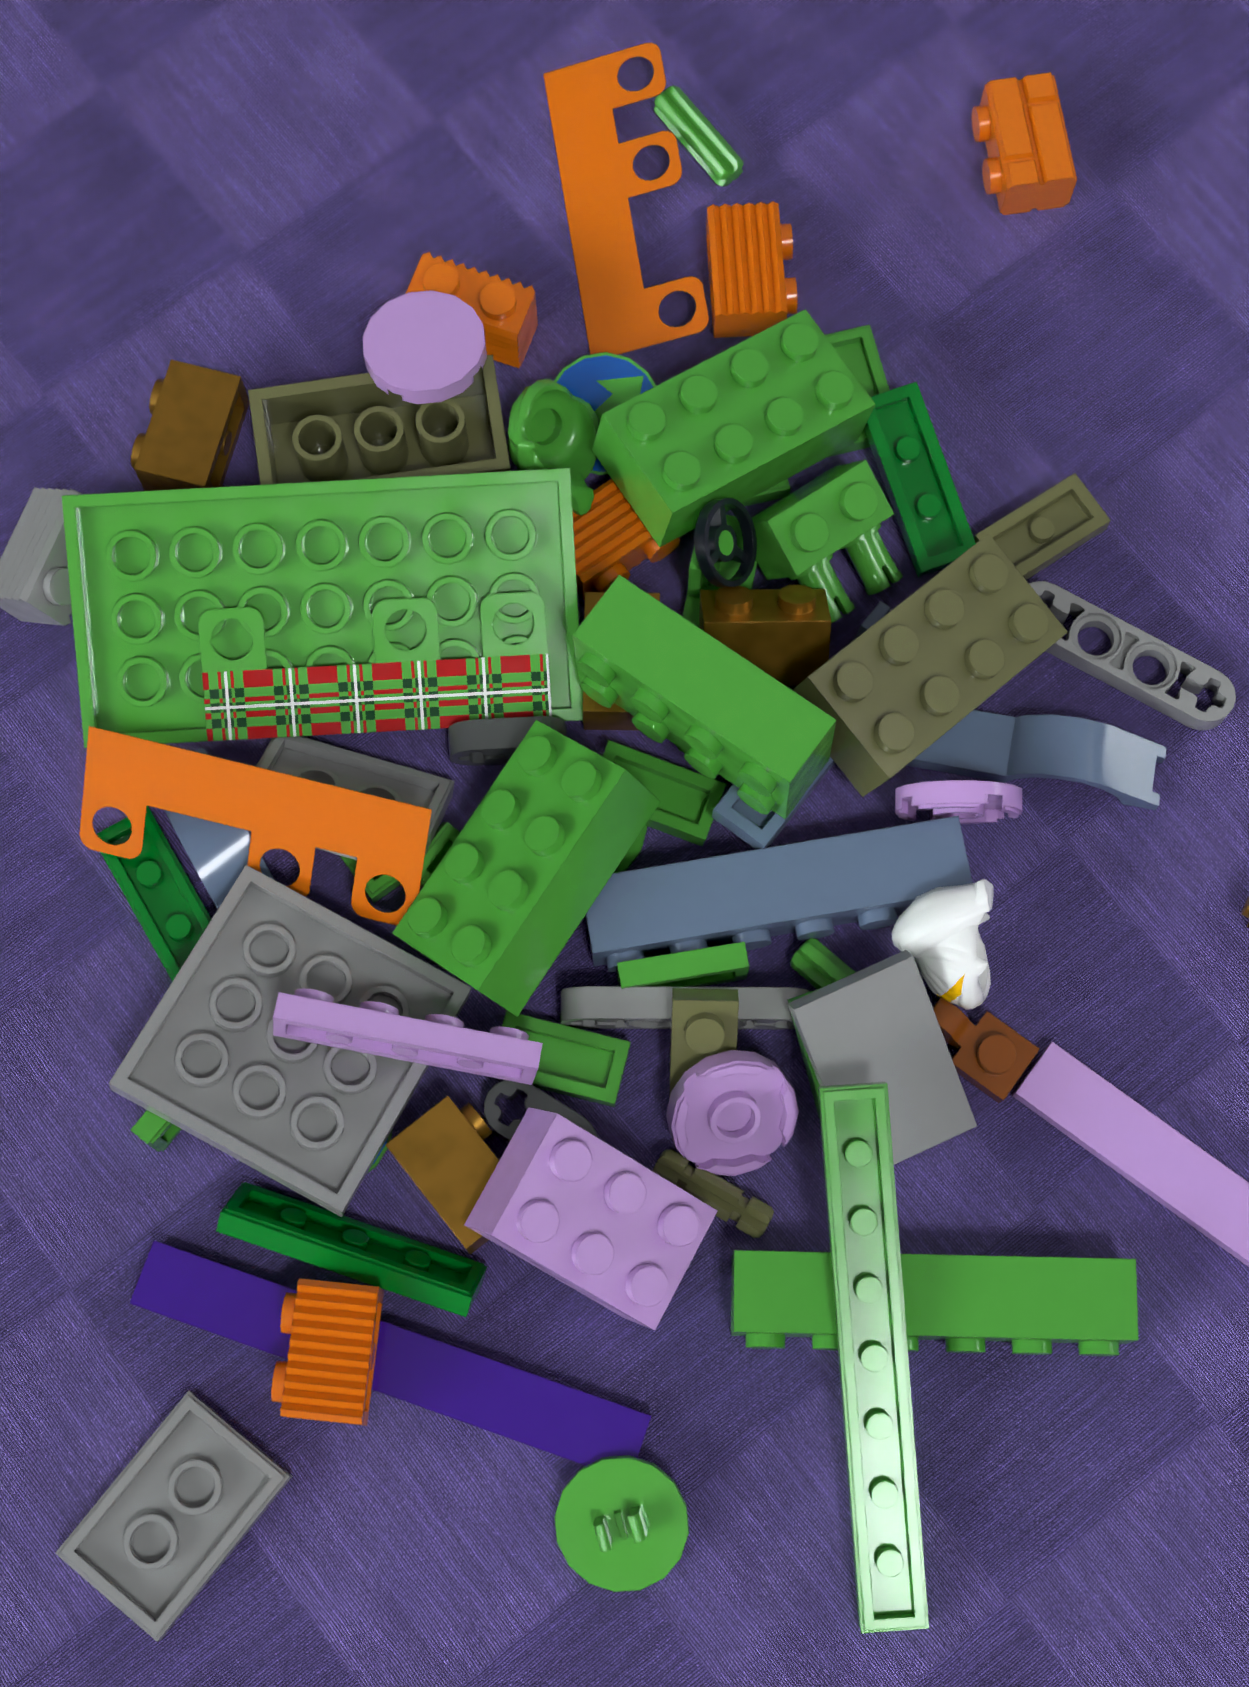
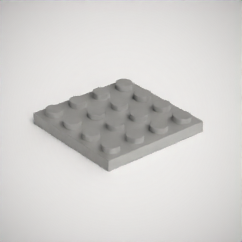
M246 865L109 1082L110 1090L342 1217L429 1065L273 1036V1015L278 992L294 995L296 989H314L331 995L334 998L333 1003L360 1007V1003L364 1001L381 1002L396 1007L399 1010L400 1016L425 1020V1016L428 1014H443L457 1018L470 996L472 987Z

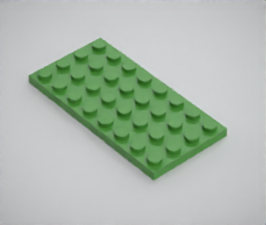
M570 468L62 496L84 748H87L89 726L162 744L207 741L198 621L205 611L221 608L251 607L261 613L264 620L267 669L375 663L372 611L378 602L386 599L427 598L435 604L438 612L441 660L483 657L480 605L483 599L495 593L535 592L543 598L546 607L552 717H557L564 721L583 720V690L580 687L582 681L578 679L572 636L579 627ZM508 604L500 608L496 613L493 627L500 640L507 644L515 645L523 643L531 636L534 629V619L526 607L519 604ZM399 610L392 614L386 623V637L397 649H415L425 639V622L418 613L412 610ZM224 620L213 631L212 645L215 651L225 659H240L247 655L252 647V633L248 626L239 620Z

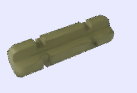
M666 1149L662 1152L652 1170L653 1172L716 1209L717 1213L715 1216L725 1222L729 1218L737 1222L735 1227L751 1237L760 1238L764 1234L774 1215V1210L770 1205L754 1196L749 1200L742 1195L744 1190L718 1175L689 1165L690 1161L686 1157L684 1158L672 1149Z

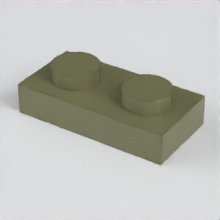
M1074 473L977 533L974 540L977 543L989 534L1027 580L1105 531L1111 520L1077 474Z
M672 988L669 1098L671 1091L689 1068L707 1056L728 1050H737L738 989Z

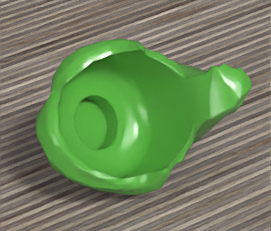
M550 378L537 380L531 386L525 387L512 404L507 432V449L510 458L517 467V470L570 468L573 512L581 516L591 509L594 492L593 489L587 487L585 479L593 470L597 459L592 448L599 427V418L588 402L573 396L565 386L554 382Z

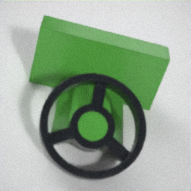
M734 498L711 500L703 507L696 522L694 549L689 566L687 598L682 617L698 628L700 590H718L719 588L743 586L752 590L758 564L756 561L757 537L755 526L746 507ZM725 507L730 509L735 516L726 515Z

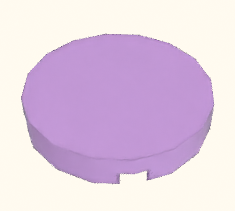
M433 290L408 292L386 302L370 317L362 336L366 369L376 386L387 394L388 390L394 394H399L402 396V401L414 404L443 402L463 393L474 382L473 376L479 371L480 366L483 369L487 359L484 325L473 307L455 295Z
M943 780L907 784L896 788L895 814L899 815V818L914 821L916 820V810L930 811V820L959 816L960 824L994 823L998 819H1004V812L1008 813V817L1015 819L1022 814V788L1013 784L977 780Z
M728 1050L707 1056L684 1072L671 1091L666 1117L675 1147L683 1157L685 1156L687 1160L695 1163L696 1168L706 1170L715 1175L736 1176L761 1168L772 1160L770 1154L777 1150L781 1143L783 1147L786 1146L794 1134L799 1111L795 1091L775 1062L756 1052Z

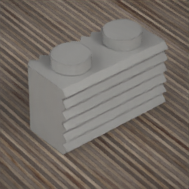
M34 487L0 558V608L22 622L61 626L71 623L69 615L72 614L62 496L81 494L71 488L70 490L64 488L63 490L58 488L55 490L48 488L47 490L43 487L41 489Z

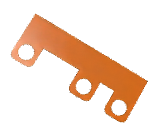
M643 43L544 73L590 355L603 352L619 355L703 331L709 322L704 287L698 278L693 276L684 277L644 289L628 198L672 186L680 180L682 166L677 139L669 131H660L619 143L613 109L655 97L664 90L666 78L660 48L654 43ZM633 57L648 59L654 69L653 78L650 83L638 91L623 89L617 78L621 65ZM650 145L663 147L668 152L670 158L669 167L666 172L654 180L639 178L633 169V161L637 153ZM675 291L689 293L696 302V311L693 318L687 324L680 327H670L664 324L659 316L661 301L668 294Z
M89 726L79 832L80 839L87 848L127 859L137 857L143 847L146 807L151 806L251 831L247 865L261 872L260 861L265 852L271 849H283L290 852L299 863L300 874L293 884L286 887L305 897L310 891L316 847L357 857L351 905L353 910L361 917L397 926L418 896L432 809ZM105 807H113L125 813L132 826L130 838L119 845L109 844L100 839L93 828V818L98 810ZM377 875H388L397 879L405 890L406 897L403 906L394 912H382L375 909L368 902L365 894L366 885L371 878Z

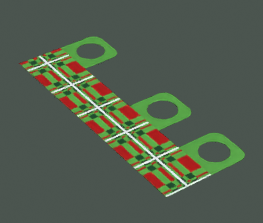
M535 592L495 593L486 596L480 605L483 657L441 660L438 612L435 604L427 598L382 600L374 606L372 611L375 663L267 669L264 620L258 610L251 607L209 609L200 616L198 621L207 741L449 728L450 725L457 722L475 719L532 716L552 717L545 602ZM519 604L526 607L532 614L534 629L531 636L523 643L507 644L496 635L493 621L496 613L503 606ZM399 610H412L418 613L425 622V639L415 649H397L386 637V623L389 617ZM224 620H239L246 624L252 633V647L248 654L240 659H225L215 651L212 645L213 631Z

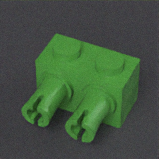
M867 460L834 466L752 517L757 537L756 561L765 578L771 580L788 577L789 580L797 579L799 585L808 586L812 589H825L831 623L842 618L840 612L848 614L855 608L829 562L833 558V553L837 550L845 548L865 586L867 595L881 592L890 587L888 581L896 583L903 577L878 532L882 526L881 523L893 516L894 512Z

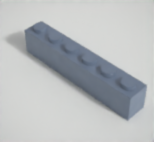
M959 816L613 873L586 913L585 919L593 966L607 964L609 972H617V962L738 942H745L746 951L770 945L772 943V936L796 933L798 940L819 939L835 933L834 926L859 922L861 930L887 927L896 923V915H901L917 896L937 887L970 884L973 881Z

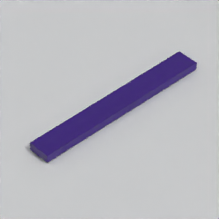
M153 1241L130 1304L288 1360L291 1334L281 1333V1312L285 1294L287 1292L297 1293L296 1290ZM380 1321L372 1390L585 1466L602 1457L630 1455L638 1458L651 1419L650 1415Z

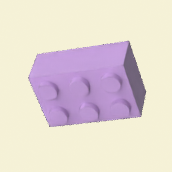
M529 1107L464 1226L619 1316L656 1330L717 1210L558 1113Z

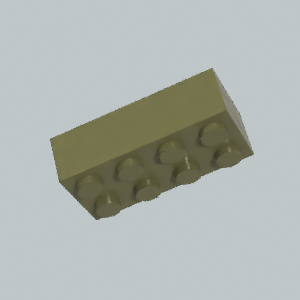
M487 355L483 369L480 366L479 371L473 376L474 382L463 393L443 402L414 404L402 401L401 395L394 394L390 390H388L387 394L378 388L369 373L248 390L260 484L511 471L493 355Z
M987 534L810 674L793 691L836 719L830 757L861 796L864 797L892 778L1068 632L994 539Z

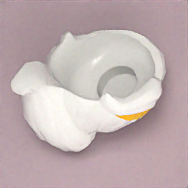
M986 879L958 886L937 887L917 896L899 916L892 931L894 946L901 952L907 950L915 957L919 972L930 990L940 998L942 997L947 1002L958 1005L965 1010H970L983 1004L991 985L986 948L978 930L979 924L990 919V915L987 912L992 909L994 887Z

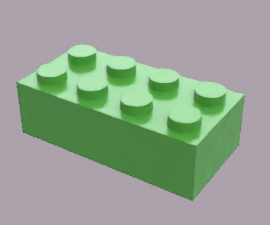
M805 309L602 413L592 451L658 546L662 547L695 529L701 510L711 500L734 498L743 503L858 441L876 404Z
M618 575L572 635L578 679L582 681L580 687L590 698L607 708H610L615 703L634 716L632 723L645 736L658 743H663L665 739H668L686 752L684 758L694 769L711 779H715L718 774L739 788L737 795L741 800L761 814L768 815L772 810L786 820L830 759L836 719L621 575Z
M536 720L392 934L518 1017L661 801L626 769Z

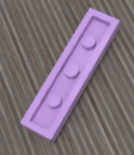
M296 989L294 995L278 992L273 1015V1036L529 1085L533 1084L538 1070L543 1043L528 1040L529 1035L519 1029L497 1026L492 1027L488 1033L464 1028L463 1021L443 1014H428L425 1016V1020L400 1016L399 1010L396 1007L381 1002L364 1001L360 1003V1007L333 1003L334 998L331 995L314 989Z

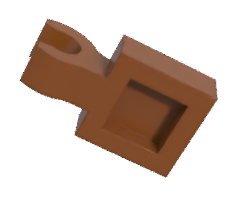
M941 997L933 1005V1010L945 1041L957 1050L952 1057L957 1073L997 1103L1004 1101L1039 1051V1048L988 1011L982 1014L974 1025L960 1009Z

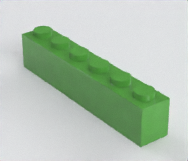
M734 1250L732 1254L731 1336H745V1348L785 1349V1337H812V1349L838 1351L831 1252ZM901 1254L908 1352L919 1351V1340H945V1352L986 1353L985 1341L1012 1342V1354L1050 1355L1052 1354V1343H1078V1353L1081 1356H1119V1344L1139 1341L1136 1259Z

